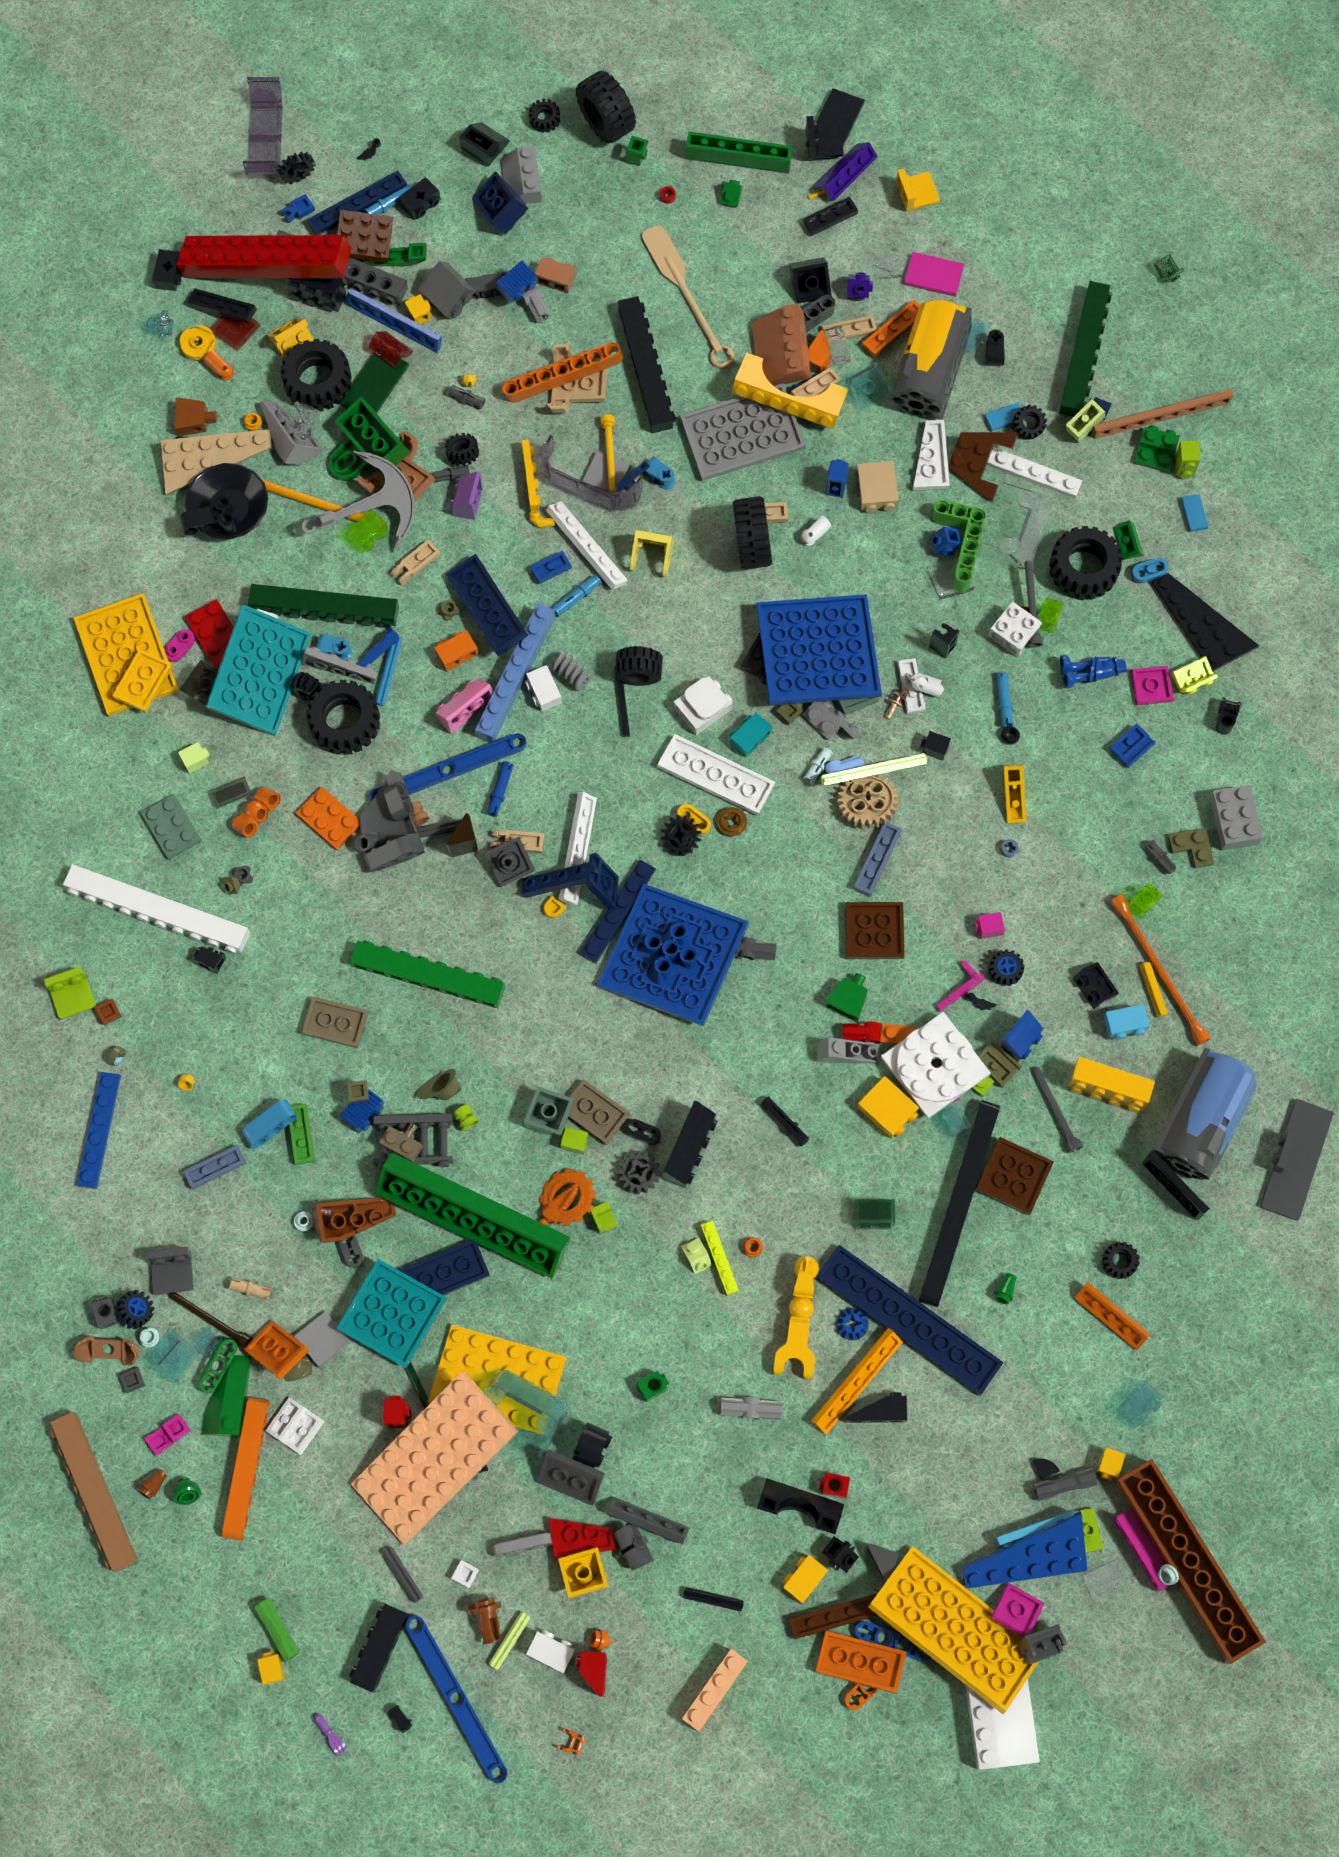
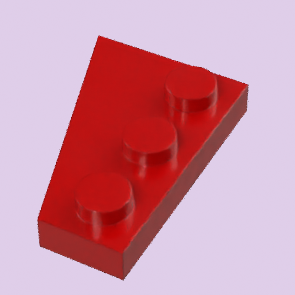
M549 1518L555 1560L597 1547L599 1553L616 1550L612 1528Z

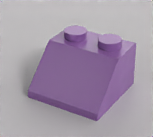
M476 471L460 477L459 483L456 482L454 490L456 496L455 499L451 500L450 504L453 516L475 520L483 490L481 472Z

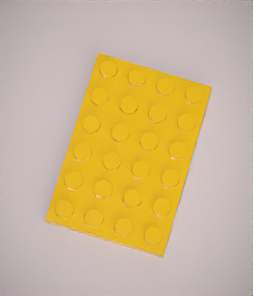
M144 593L74 617L108 716L134 708L114 699L112 695L139 649L168 661ZM172 670L154 700L179 692Z
M451 1324L428 1402L431 1403L461 1372L465 1371L515 1428L544 1436L567 1357Z

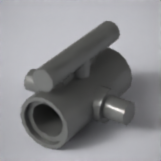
M627 1525L613 1533L620 1546L619 1551L615 1553V1557L618 1560L626 1558L632 1571L654 1561L646 1545L648 1539L646 1536L641 1535L637 1527Z

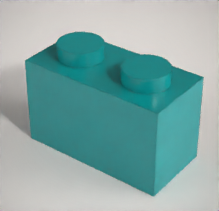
M755 712L743 721V725L740 728H735L730 734V744L747 758L772 733L773 726Z

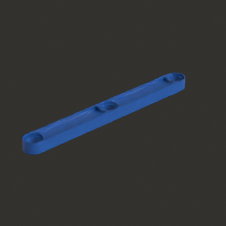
M516 733L405 776L403 779L408 793L411 795L518 753L526 748V738L524 735ZM521 739L523 744L520 747H515L513 741ZM446 766H451L454 770L451 774H445L443 769ZM382 786L377 787L370 792V802L373 800V796L378 793Z
M411 1616L406 1622V1629L488 1777L494 1783L504 1782L508 1776L507 1768L425 1621L419 1616ZM414 1619H418L421 1622V1628L418 1631L410 1629V1623ZM456 1692L462 1695V1702L459 1705H454L451 1702V1696ZM496 1767L504 1770V1777L501 1780L493 1778L492 1772Z

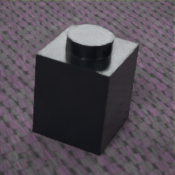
M929 731L928 736L923 737L920 747H923L922 753L943 761L951 738Z

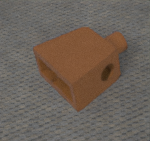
M176 398L175 431L177 436L207 432V422L218 421L217 411H208L204 401Z

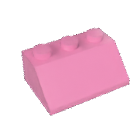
M479 678L469 682L462 692H457L447 704H442L438 707L437 712H435L438 721L450 734H453L487 706L493 694L492 686Z

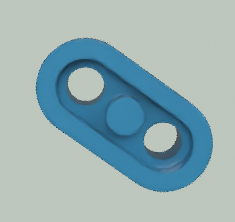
M1162 558L1139 563L1133 568L1132 578L1137 583L1155 580L1167 573L1168 563ZM1155 567H1160L1161 571H1156ZM1141 572L1144 576L1140 577L1138 573Z

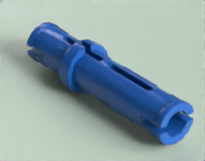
M508 761L502 762L494 791L490 794L491 800L486 814L489 815L490 813L492 817L498 816L501 803L505 799L504 793L514 764H510Z

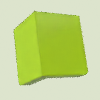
M566 1127L560 1145L561 1149L584 1155L589 1133Z
M608 1201L593 1207L590 1211L600 1234L617 1226Z

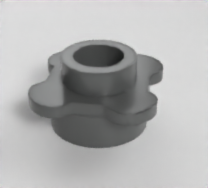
M249 866L239 867L232 871V875L238 879L240 886L253 882Z

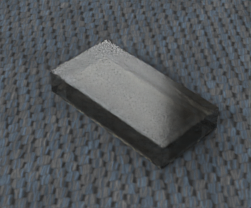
M245 776L210 790L217 809L252 795Z

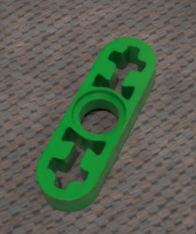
M228 1337L222 1338L216 1345L197 1380V1386L202 1392L212 1393L220 1383L237 1351V1344ZM229 1344L231 1349L225 1351L223 1346ZM220 1353L221 1355H224L226 1359H223L221 1356H218V1354ZM216 1360H221V1369L214 1371L212 1368L213 1363ZM209 1371L212 1374L216 1375V1377L214 1378L213 1376L209 1375ZM209 1381L211 1385L205 1387L203 1382Z

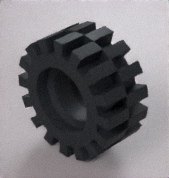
M542 99V102L537 100V104L532 103V107L529 108V122L532 128H535L536 131L541 129V133H544V130H547V133H549L550 129L554 131L555 126L558 127L561 120L559 106H556L554 101L551 104L550 99L545 102V99ZM542 112H548L551 114V117L542 120L538 118V115Z
M1031 405L1023 406L1014 415L1012 420L1014 425L1012 428L1020 435L1019 438L1022 439L1024 437L1025 440L1031 438L1032 440L1043 433L1047 426L1045 424L1047 418H1044L1046 414L1041 412V408L1037 409L1036 405L1033 407ZM1024 417H1033L1036 421L1035 428H1026L1023 424Z
M457 433L455 434L456 437L450 436V439H447V443H445L448 461H451L453 465L456 463V466H460V464L466 466L465 463L470 465L472 464L471 461L475 462L476 458L479 457L477 439L469 433L467 435L465 433H461V435Z
M1119 1241L1111 1244L1105 1250L1102 1263L1108 1275H1112L1113 1278L1126 1279L1135 1273L1140 1263V1257L1137 1255L1138 1251L1132 1248L1133 1245H1128L1127 1242L1120 1243ZM1122 1253L1126 1255L1128 1265L1124 1268L1117 1267L1113 1262L1115 1254Z

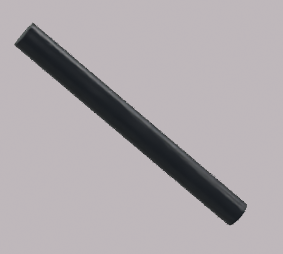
M615 676L623 737H630L624 683Z

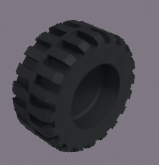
M597 71L578 83L575 94L581 113H583L590 128L594 130L595 134L602 141L614 143L634 130L636 116L630 99L625 94L620 83L612 75H609V72Z
M313 339L310 342L305 340L301 345L299 343L294 346L295 349H290L287 352V357L283 358V365L280 370L287 396L290 397L294 404L297 403L298 407L304 409L306 406L308 411H314V408H318V411H324L325 407L333 408L334 403L340 404L342 396H346L352 384L351 371L345 353L336 344L332 343L330 345V341L323 340V342L319 339ZM323 365L333 371L331 376L320 384L310 385L300 380L302 373L311 366Z
M756 496L736 499L732 503L741 568L747 570L768 567L772 564V555L764 498Z
M1082 526L1081 529L1074 527L1071 529V532L1066 531L1063 533L1062 537L1056 541L1049 562V567H1051L1049 572L1051 577L1054 576V584L1056 586L1059 584V590L1063 593L1065 591L1069 592L1068 596L1072 598L1074 595H1077L1080 600H1084L1087 596L1089 600L1095 599L1096 594L1099 597L1105 595V592H1109L1116 583L1122 567L1123 556L1120 553L1121 548L1119 544L1115 545L1116 539L1113 536L1109 537L1108 532L1105 530L1101 532L1098 530V527L1094 526L1092 529L1088 528V526ZM1079 551L1091 552L1100 559L1103 568L1094 574H1084L1073 568L1069 557Z
M340 680V683L332 681L329 682L330 685L327 687L325 685L321 686V691L319 693L316 691L312 695L314 700H309V709L306 712L310 731L317 744L321 747L324 746L325 750L330 753L332 750H335V753L342 755V751H346L347 755L353 754L352 750L355 749L360 752L363 750L362 746L364 744L368 747L371 744V737L375 739L377 736L376 729H380L379 720L381 719L373 694L367 691L365 686L362 684L358 686L357 682L352 680L350 683H347L346 680ZM343 704L359 708L361 712L360 719L351 728L337 730L328 726L326 718L333 708Z

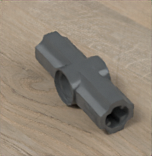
M743 937L735 957H738V959L750 958V960L764 959L775 961L777 943L760 942L753 938Z

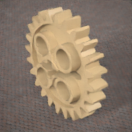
M880 774L878 777L874 775L844 782V786H840V792H838L837 804L839 805V812H842V817H848V823L854 821L855 827L860 823L862 829L865 825H868L869 829H871L872 824H875L878 828L879 822L886 824V818L892 820V814H896V808L899 806V795H897V788H894V783H889L888 777L882 780V774ZM855 791H860V792H862V793L856 794V793H854V792H855Z

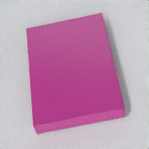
M912 252L904 285L956 297L964 263Z

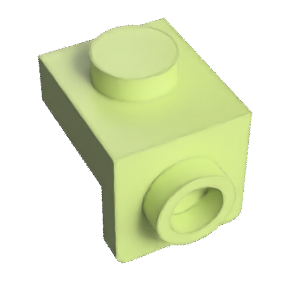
M699 1238L681 1246L695 1274L712 1266L710 1257Z

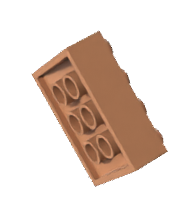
M797 303L780 307L752 322L755 356L763 358V373L773 386L811 378L804 311Z

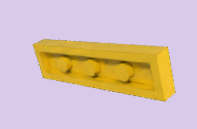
M529 439L522 440L530 509L532 511L538 510V506H541L540 495H536L535 491L539 489L538 478L534 479L533 473H537L536 463L531 460V457H535L534 447L529 445Z

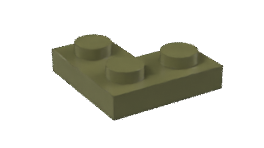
M1206 828L1168 835L1172 854L1191 851L1195 868L1213 866L1215 864Z

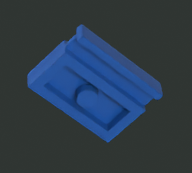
M1136 723L1109 750L1130 768L1155 745L1156 741L1152 740L1150 735Z

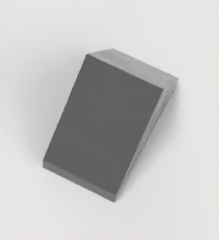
M869 1544L867 1549L884 1583H886L894 1571L899 1553Z

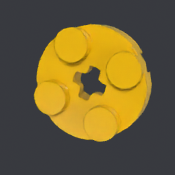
M196 325L192 329L189 327L180 337L181 350L189 359L204 361L205 356L210 351H215L216 338L213 332L206 326ZM199 340H201L202 344L196 346L194 342H198Z

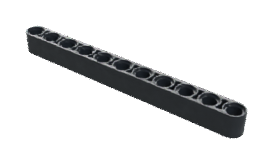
M981 1100L924 1281L921 1296L919 1297L920 1302L938 1307L1000 1105Z

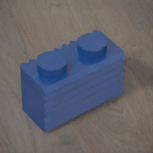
M521 260L496 282V290L509 303H512L514 300L518 301L524 295L523 292L535 287L537 284V274Z
M840 459L830 461L826 495L843 498L849 463Z
M369 1089L370 1101L351 1103L340 1114L341 1120L358 1133L362 1130L366 1131L372 1123L370 1120L374 1115L378 1116L384 1109L383 1099Z

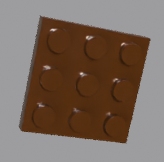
M340 210L337 235H344L351 245L352 250L349 258L388 263L393 217Z
M903 902L845 903L846 959L905 958Z
M999 1137L975 1191L1030 1216L1054 1161Z

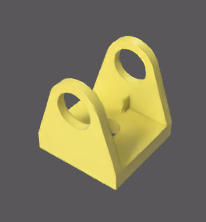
M636 530L630 570H635L639 548L642 547V544H654L664 546V551H666L662 576L667 577L675 542L673 537Z

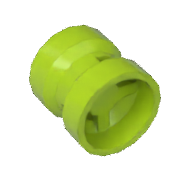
M469 1104L463 1105L453 1112L455 1120L460 1122L462 1131L470 1129L469 1124L473 1127L479 1122L477 1116L473 1115Z

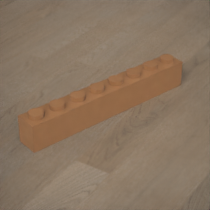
M72 1411L50 1422L52 1426L50 1429L51 1435L54 1440L57 1439L59 1442V1454L62 1458L65 1457L68 1464L65 1466L66 1471L70 1477L73 1476L74 1490L77 1495L82 1497V1509L85 1514H89L91 1519L89 1526L93 1533H97L99 1539L96 1542L100 1551L105 1552L107 1558L104 1561L108 1570L118 1573L138 1563L139 1560L77 1413Z

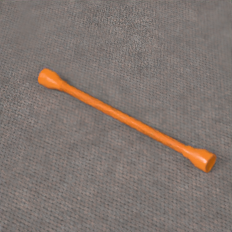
M1121 894L1110 901L1112 907L1128 922L1127 924L1132 928V932L1145 953H1147L1146 955H1148L1154 968L1160 974V978L1164 980L1163 982L1168 991H1170L1181 1012L1187 1018L1186 1020H1188L1187 1022L1196 1044L1200 1046L1211 1039L1209 1033L1198 1021L1194 1020L1195 1018H1193L1192 1013L1187 1005H1185L1186 1003L1181 999L1182 997L1178 990L1172 984L1173 982H1171L1170 978H1168L1169 976L1160 961H1158L1159 959L1154 955L1155 953L1146 938H1144L1142 932H1140V928L1136 926L1137 924L1132 917L1128 901L1124 895Z

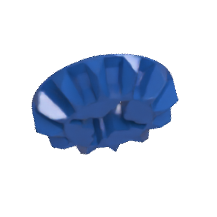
M854 1308L843 1310L836 1322L839 1334L847 1340L862 1338L866 1334L869 1324L866 1315L860 1309ZM851 1316H853L855 1322L861 1323L855 1326L854 1332H852L851 1326L844 1325L850 1322Z

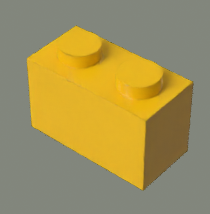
M808 1555L807 1558L802 1556L795 1565L798 1567L794 1574L790 1572L782 1581L785 1584L783 1589L801 1604H803L829 1571L811 1555Z

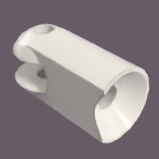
M822 515L809 529L804 530L801 535L802 543L809 546L817 542L831 528L829 520Z
M916 673L911 677L913 689L936 697L941 696L943 693L942 680L922 673Z

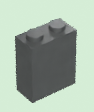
M439 261L418 288L445 317L449 318L458 317L462 312V308L471 301L472 295L475 292L469 283L449 263Z

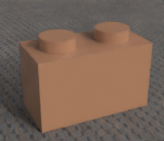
M545 257L541 258L535 272L537 274V284L567 294L576 277L575 267L572 265L563 264L552 258Z

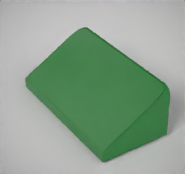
M1131 520L1113 527L1121 548L1120 552L1123 560L1144 556L1135 524Z

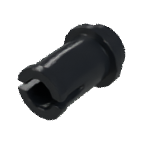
M396 1705L387 1713L398 1726V1731L405 1733L413 1726L411 1724L412 1720H408L399 1708V1705Z

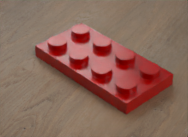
M216 599L186 615L185 619L218 672L233 630V625Z

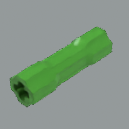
M265 1599L257 1604L254 1610L274 1641L283 1662H287L297 1656L300 1651L289 1636L271 1599Z

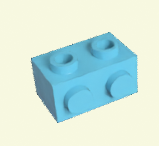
M1144 1004L1108 1011L1103 1016L1109 1039L1121 1040L1126 1038V1035L1131 1034L1140 1036L1145 1034V1031L1150 1027Z

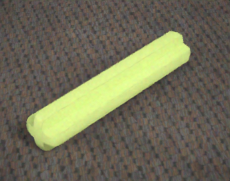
M524 1612L519 1614L489 1662V1665L494 1669L498 1670L530 1620V1617Z

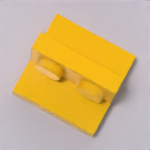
M300 317L292 319L267 334L283 358L287 357V352L290 349H295L294 346L299 343L301 345L305 340L313 341V337L307 328L308 323L304 318Z

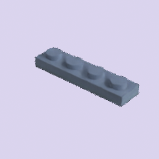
M888 822L883 824L853 889L868 896L872 895L901 834L902 828Z

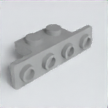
M831 701L813 702L803 713V716L828 740H831L841 728L854 739L862 736L858 732L859 728L856 725L849 723L845 720L846 716L841 711H836L832 707L833 703Z

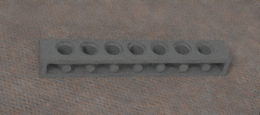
M279 229L276 235H292V234L287 233V232L282 231V230ZM349 258L343 277L344 286H351L358 292H366L375 299L378 297L384 299L390 305H400L408 290L406 279Z

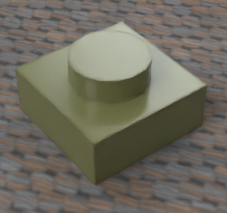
M796 703L783 704L776 710V713L791 725L803 713V710Z
M367 1080L347 1083L350 1104L370 1101Z

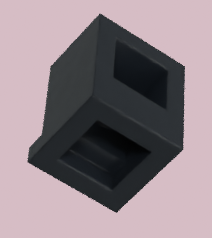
M203 946L198 947L194 954V960L198 965L216 974L226 960L223 952H218L212 947H208V949Z

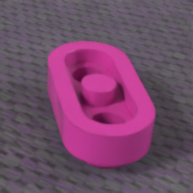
M183 629L179 631L166 646L165 653L168 661H180L194 645L195 636L191 630Z

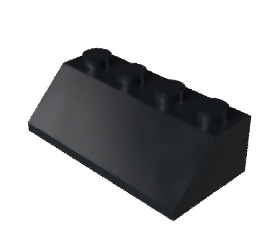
M694 1100L663 1171L664 1180L686 1188L687 1184L691 1185L695 1176L692 1173L695 1166L699 1167L703 1157L700 1153L703 1148H707L710 1142V1138H708L710 1130L714 1132L718 1123L715 1120L716 1113L698 1101Z

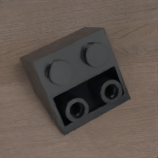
M482 122L470 124L459 137L461 149L487 166L491 165L510 142L509 139Z

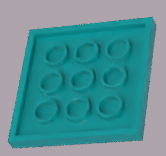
M377 1259L336 1329L407 1369L445 1304L447 1297Z

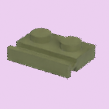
M994 1040L978 1055L991 1072L989 1076L1001 1088L1022 1068Z

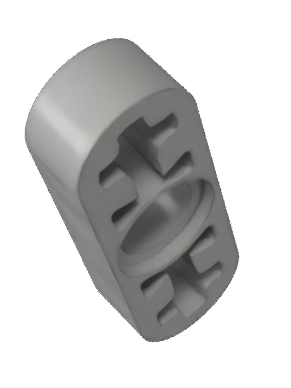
M544 1533L499 1543L492 1546L494 1557H503L552 1545L550 1533Z

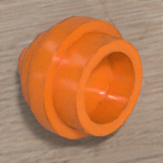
M599 1629L592 1632L590 1646L595 1650L601 1651L612 1644L611 1638L604 1630Z

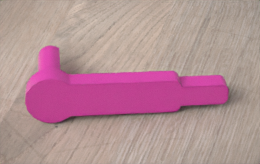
M966 960L961 963V966L970 975L971 979L936 1006L940 1012L985 979L981 973H976Z

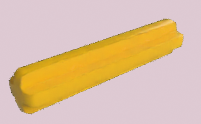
M1144 962L1140 965V969L1156 1016L1163 1017L1168 1014L1152 965L1150 962Z

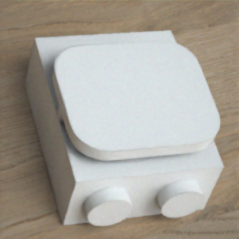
M710 676L697 681L685 691V694L674 701V709L696 735L732 710V699L727 693L724 694L720 690V684L716 680H712Z

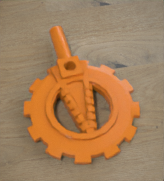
M565 1169L563 1173L557 1172L552 1175L553 1178L550 1182L546 1181L543 1189H545L543 1195H540V1204L543 1203L544 1207L541 1209L544 1217L539 1222L547 1225L549 1222L557 1225L560 1222L562 1226H570L571 1222L576 1221L578 1223L583 1220L586 1212L590 1213L592 1210V1200L596 1198V1191L592 1189L594 1183L591 1178L587 1179L585 1177L586 1173L581 1170L573 1172L574 1169ZM573 1184L572 1187H569L568 1190L566 1189L557 1198L555 1197L562 1186ZM580 1192L581 1196L578 1204L568 1210L571 1206L570 1204L573 1203V1200H575V1197Z

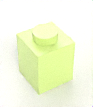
M199 742L178 752L189 774L209 764L207 758L210 755L205 746L201 748Z

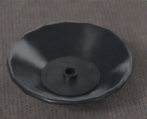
M222 463L208 467L194 478L187 489L185 499L186 511L214 505V500L219 495L229 497L234 508L233 516L237 523V529L232 534L224 533L221 528L203 532V534L214 539L230 540L245 536L259 525L267 511L269 497L265 483L255 471L241 464ZM226 521L224 525L229 524L231 521Z

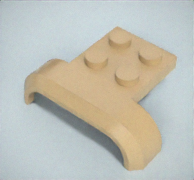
M556 344L552 348L554 363L573 357L570 344ZM608 368L553 388L551 403H547L548 408L553 413H566L570 409V403L606 402Z

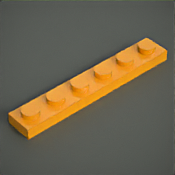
M888 1328L811 1420L824 1434L827 1435L903 1343L894 1331Z

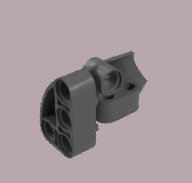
M390 770L384 784L370 804L360 813L361 835L357 837L355 844L359 851L364 852V859L370 873L408 861L425 852L412 817L414 807L402 773Z

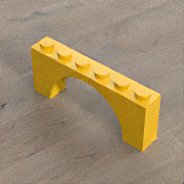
M746 353L734 380L731 393L834 429L848 392L847 388L831 383L826 391L816 396L798 397L789 395L775 388L767 380L762 369L763 358Z

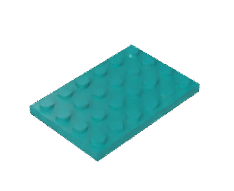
M242 604L205 708L275 736L292 691L290 684L293 677L298 673L311 633Z

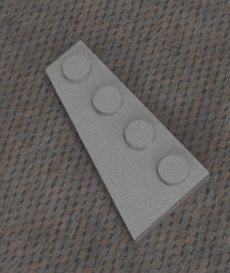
M306 647L301 665L305 666L308 663L314 664L315 668L320 670L329 668L334 674L345 675L347 673L349 678L374 684L378 674L371 667H361L352 660L345 661L339 659L337 655L323 653L316 647Z

